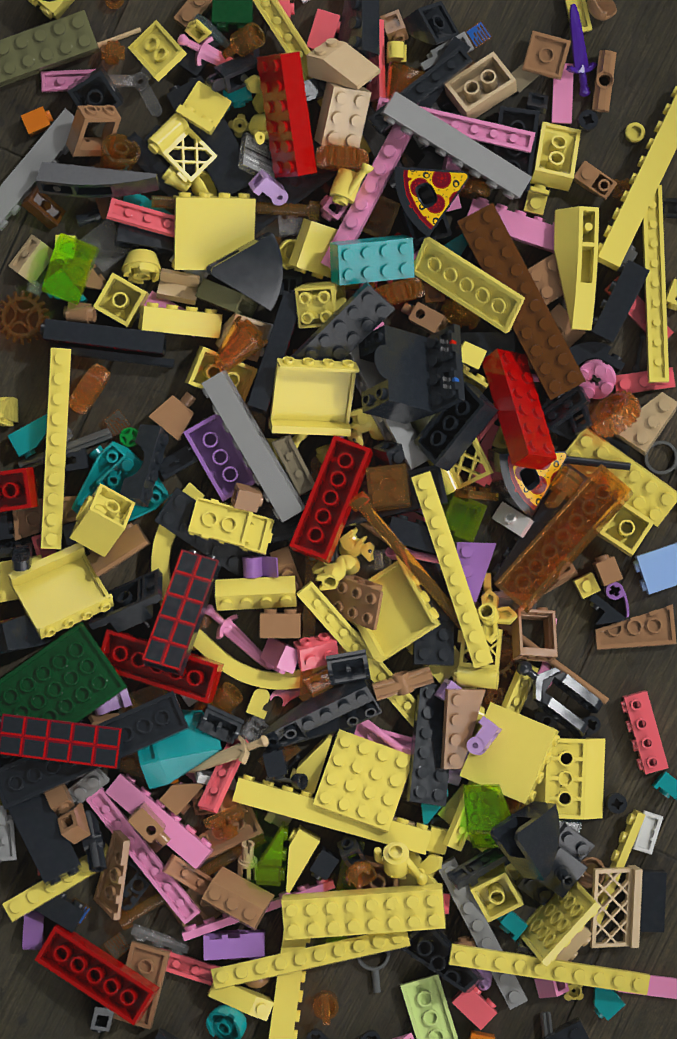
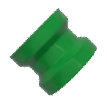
M132 427L124 428L120 433L121 443L126 447H135L137 445L135 440L138 431Z

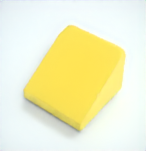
M198 19L189 22L184 30L199 44L212 33Z

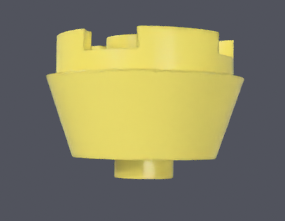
M134 249L128 252L122 266V271L124 272L123 276H127L129 282L144 284V280L152 279L153 282H156L159 279L161 266L155 252L148 249Z

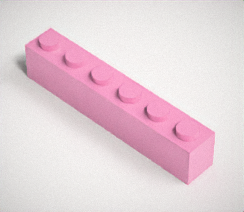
M478 197L477 200L473 199L468 215L489 205V200ZM496 204L495 208L513 240L554 253V222L551 225L545 223V219L534 216V218H530L523 211L515 210V212L507 210V206Z
M119 774L105 793L130 814L145 802L166 825L164 832L171 839L166 845L192 867L199 869L214 851L211 848L212 844L204 837L200 839L196 835L197 831L189 824L185 826L181 823L182 818L179 815L176 816L173 812H168L165 809L166 806L159 799L155 801L150 796L152 793L144 786L140 788L136 785V779L130 774ZM148 826L151 831L156 830L154 826Z

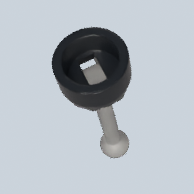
M302 773L294 774L291 779L273 780L272 777H266V780L272 782H289L293 788L300 790L305 789L308 784L307 776Z

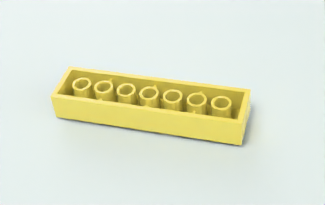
M442 883L425 884L423 886L409 885L286 894L282 896L281 900L285 940L445 929L446 925Z

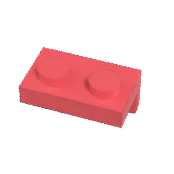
M320 633L317 636L304 637L293 642L297 650L298 664L301 671L327 665L326 656L338 654L337 640L331 633Z

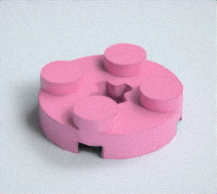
M592 359L583 363L580 370L586 382L580 384V386L583 387L588 398L601 399L608 396L613 391L616 383L614 369L599 359ZM593 375L601 380L598 383L593 382Z

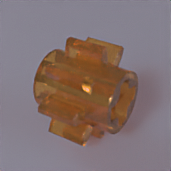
M107 41V45H102L101 59H105L108 65H118L120 60L125 59V46H121L118 41Z

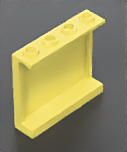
M179 192V196L173 195V199H175V224L172 268L174 270H206L209 264L254 240L256 199L250 197L249 193H238V196H230V193H218V196H211V193L200 192L199 196H191L190 192Z
M292 357L277 358L269 419L271 432L351 436L349 422L356 373H359L357 363L347 359L343 361L323 359L322 361L312 358H303V360Z
M76 543L32 563L28 570L14 571L8 574L12 589L41 639L51 637L62 629L71 628L74 624L82 620H88L97 613L106 612L114 606L112 594H108L101 580L94 572L85 555L84 546L80 543Z
M396 555V562L368 579L382 585L383 597L377 629L370 630L356 624L373 658L381 663L441 625L437 619L439 618L438 612L434 607L431 608L429 604L430 598L428 594L422 591L419 586L421 585L420 579L416 574L413 575L411 571L412 565L410 561L399 555Z
M490 702L484 717L488 718L502 730L485 753L474 755L469 752L459 776L528 805L529 802H533L537 791L534 790L537 783L540 784L542 782L544 766L550 763L552 754H550L553 746L556 747L559 742V731Z

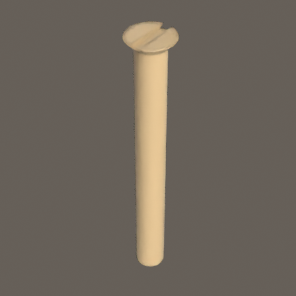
M139 27L97 42L100 49L102 46L140 33L141 29Z

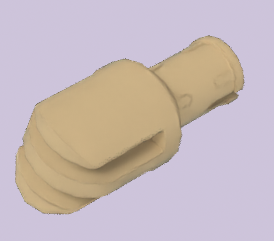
M245 840L242 842V855L238 858L237 875L243 877L244 869L245 879L248 881L251 880V869L253 879L257 880V857L254 856V842L248 840L247 847Z

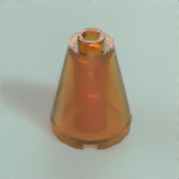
M390 61L388 65L386 98L390 99L394 92L400 93L426 72Z
M109 134L101 144L100 168L131 170L140 158L141 150L139 145L134 140L131 142L126 139V135Z
M238 316L234 320L214 356V364L221 371L231 370L268 344L267 338L263 340L261 337L263 332L250 320H241L242 316Z

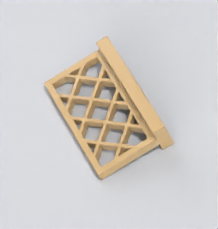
M636 865L615 868H593L592 897L598 902V896L604 891L609 898L602 905L599 903L601 907L598 913L591 918V948L624 946L639 948L643 870ZM606 873L610 878L601 885L599 883V874ZM620 873H626V880L620 885L615 878ZM614 881L618 888L610 895L606 888ZM623 891L625 899L619 904L614 898ZM613 901L618 907L609 914L604 908ZM622 910L624 912V919L618 923L614 917ZM603 911L608 917L599 924L597 916ZM612 920L617 926L609 934L604 927ZM602 930L607 937L602 942H596V935ZM619 930L623 932V941H615L612 937Z

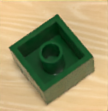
M253 0L212 1V25L214 29H217V32L228 33L229 30H237V33L247 34L249 31H253Z

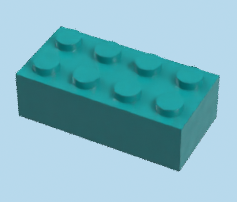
M395 235L329 242L331 282L339 286L415 277L413 237Z

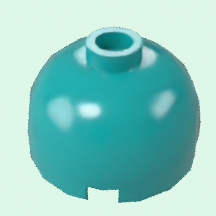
M223 1004L216 1007L206 1019V1026L213 1037L216 1035L220 1039H241L247 1028V1020L243 1012Z

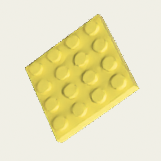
M339 729L312 805L389 832L409 774L411 755Z
M577 881L563 898L555 893L545 906L541 904L526 921L528 927L520 937L547 967L555 961L561 950L570 944L571 939L583 930L585 924L598 913L601 906Z

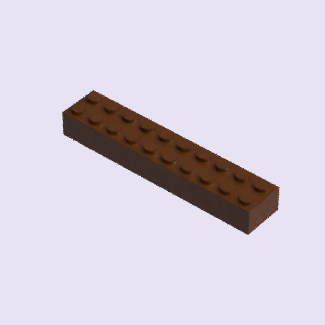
M491 203L457 221L456 223L480 269L525 297L512 325V330L548 399L552 400L586 382L494 204Z

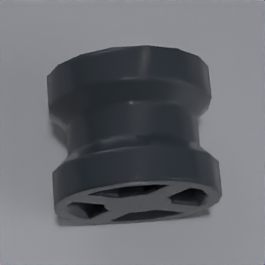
M592 110L583 111L577 120L579 129L585 132L592 131L598 123V116Z
M611 793L606 799V805L611 812L620 814L626 810L627 800L620 793Z

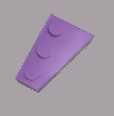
M457 542L455 544L474 604L477 602L496 543Z
M265 929L215 930L204 934V960H240L247 957L250 960L265 956Z

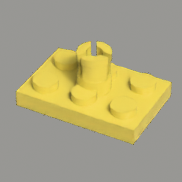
M157 20L128 47L158 82L187 55Z

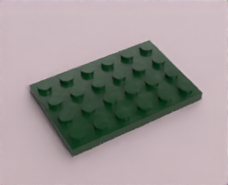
M80 622L0 679V716L2 717L3 713L78 723L128 687L84 623Z

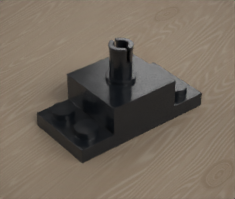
M159 568L108 590V594L113 596L114 606L106 612L93 615L89 619V626L92 630L103 627L108 623H111L118 633L135 625H139L141 630H145L144 626L148 629L151 626L149 619L153 618V604L162 600L163 574Z
M564 823L560 828L557 855L545 881L523 878L520 875L514 884L543 906L549 902L555 893L563 898L588 869L582 860L595 845Z

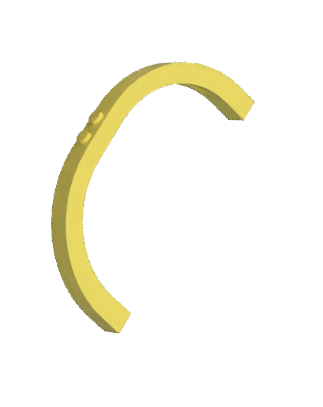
M189 483L182 490L195 500L197 497H205L192 483ZM159 524L153 542L151 571L159 568L163 574L162 600L159 601L161 606L171 580L170 556L176 535ZM200 628L192 648L193 651L199 650L202 653V657L223 663L222 671L241 682L260 688L273 690L295 689L315 684L330 677L327 665L306 671L297 669L294 670L293 674L289 672L281 674L279 672L250 667L225 652ZM339 643L338 654L347 653Z

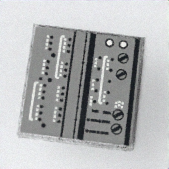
M248 132L242 134L238 168L254 176L262 169L275 179L272 169V156L269 149L270 143L264 141L263 144L259 145L255 142L252 134Z

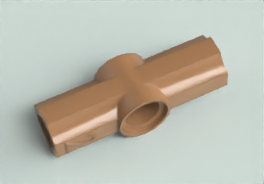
M609 50L599 51L592 111L609 112L617 52ZM606 77L609 80V85L602 86L599 83V78Z
M428 665L412 671L397 672L390 678L372 683V688L378 701L394 695L409 694L416 688L434 683Z

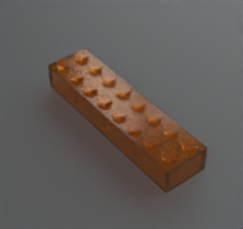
M601 464L494 583L496 587L525 613H528L633 495L632 489Z

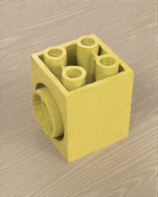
M100 483L93 495H89L82 504L76 516L77 521L70 539L105 557L125 530L135 502Z

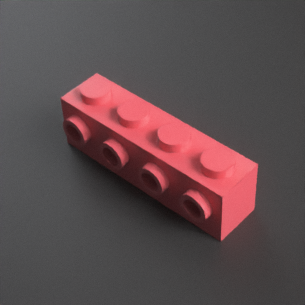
M643 690L622 696L623 701L620 704L623 713H627L628 716L626 721L628 732H632L634 737L631 743L634 752L637 751L639 759H636L639 771L643 770V773L649 774L669 768L647 691Z

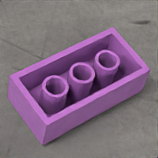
M214 414L183 433L221 500L224 502L232 497L236 483L252 486L256 482L253 479V472L250 467L248 468L242 459L241 451L235 448L232 442V435L224 429L222 425L224 421L221 416Z

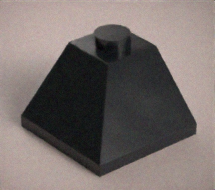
M442 1L418 8L403 19L412 38L432 45L443 43L460 34Z

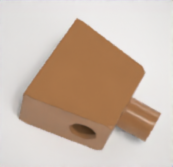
M406 302L401 310L402 313L409 316L408 320L413 325L431 335L446 328L449 323L444 315L420 302H417L415 306ZM422 314H425L422 319H419Z
M186 392L179 401L172 395L151 413L149 417L180 441L184 435L183 432L186 431L195 415L189 407L196 398Z
M145 802L129 816L128 822L149 843L155 840L163 847L171 840L164 832L166 825ZM148 826H154L156 830L151 831Z

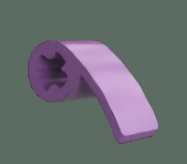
M242 557L243 578L278 577L277 557Z
M618 582L606 585L604 587L606 597L613 600L622 597L625 610L624 617H629V604L623 586ZM611 586L618 587L619 590L616 591V596L609 594Z
M31 911L24 915L23 950H41L44 945V915L38 911Z

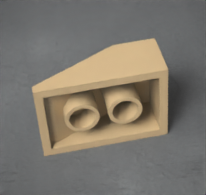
M336 38L327 39L306 55L308 77L356 90L381 73L380 68L349 44Z

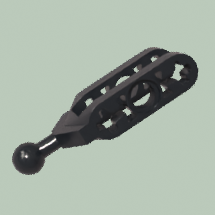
M519 661L516 666L517 672L522 676L527 675L533 680V701L571 733L583 737L588 730V725L553 697L546 694L547 688L553 682L558 688L592 713H598L603 702L567 673L558 670L556 667L538 674L532 669L529 661Z

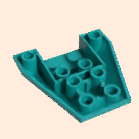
M112 441L98 454L71 509L78 514L86 498L89 495H93L100 483L120 494L124 478L134 475L141 468L143 461L129 448ZM159 477L155 482L153 497L148 507L134 506L128 522L157 509L170 496Z
M182 710L189 729L138 751L140 766L149 789L172 783L222 750L220 740L196 730L202 710Z

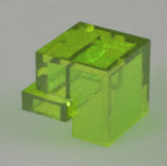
M452 496L446 509L445 517L449 529L455 532L454 536L473 543L487 505L472 499L464 501Z

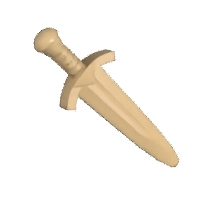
M238 735L237 739L241 743L214 754L188 773L206 770L239 759L245 765L250 751L259 747H267L269 740L265 735H262L259 739L247 743L242 736Z

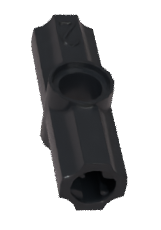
M88 810L85 811L91 835L83 839L82 844L87 854L90 872L97 873L107 869L104 853L105 841L100 830L98 815L95 811Z

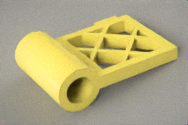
M178 113L171 116L148 139L149 150L154 154L162 155L178 172L176 175L183 183L187 181L190 184L217 157L189 127L185 118ZM187 135L194 140V147H184V138ZM172 150H181V160H174L169 153ZM184 150L194 151L195 161L185 160ZM198 151H205L210 158L207 161H198ZM185 164H195V173L192 176L185 171Z
M477 437L472 442L476 450L474 456L465 451L460 457L459 464L455 463L450 471L441 468L446 495L494 473ZM465 457L473 460L471 469L463 466ZM430 460L427 461L429 466L434 465ZM477 462L483 464L486 472L481 474L475 471ZM461 470L470 473L468 481L464 483L460 476Z
M499 629L497 642L491 647L488 644L489 650L496 656L495 665L487 664L475 669L472 663L464 662L468 649L465 650L466 643L462 631L458 630L457 642H461L458 670H454L453 681L457 682L458 686L498 689L502 629Z

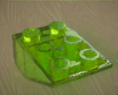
M60 233L41 291L79 305L100 249Z
M464 785L467 833L473 848H499L491 837V829L511 816L500 785Z
M285 821L281 822L259 857L256 877L257 885L280 886L281 881H285L286 866H282V861H286L287 846L283 845L284 841L288 839L289 826H285Z

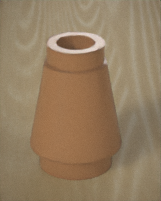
M86 305L66 310V321L86 324L96 322L95 307Z

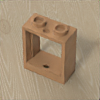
M87 105L77 107L66 141V145L73 157L109 156L121 121L115 106ZM88 122H106L101 137H84Z
M528 606L518 607L515 610L518 617L511 624L513 660L551 662L557 658L555 611L548 610L546 607L530 609ZM522 619L543 620L545 648L523 647Z

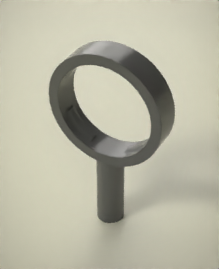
M667 441L654 442L651 448L658 444H665L672 449L674 463L667 470L657 471L648 462V451L644 456L646 467L655 474H667L673 469L677 470L676 448Z
M387 951L384 962L378 966H368L361 958H357L363 968L371 970L373 993L381 992L379 970L388 963L390 951Z

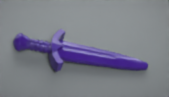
M571 4L570 31L574 67L572 65L567 66L566 70L579 74V95L586 97L591 93L587 86L586 72L593 70L597 64L595 62L588 64L577 6Z

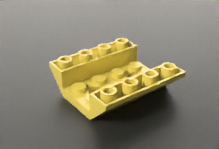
M560 738L557 746H553L550 754H552L550 763L543 768L544 777L540 784L537 783L534 791H537L533 802L556 804L559 819L602 818L605 738ZM564 753H569L572 756V760L568 764L561 762V756ZM562 793L570 795V801L567 804H562L559 801Z

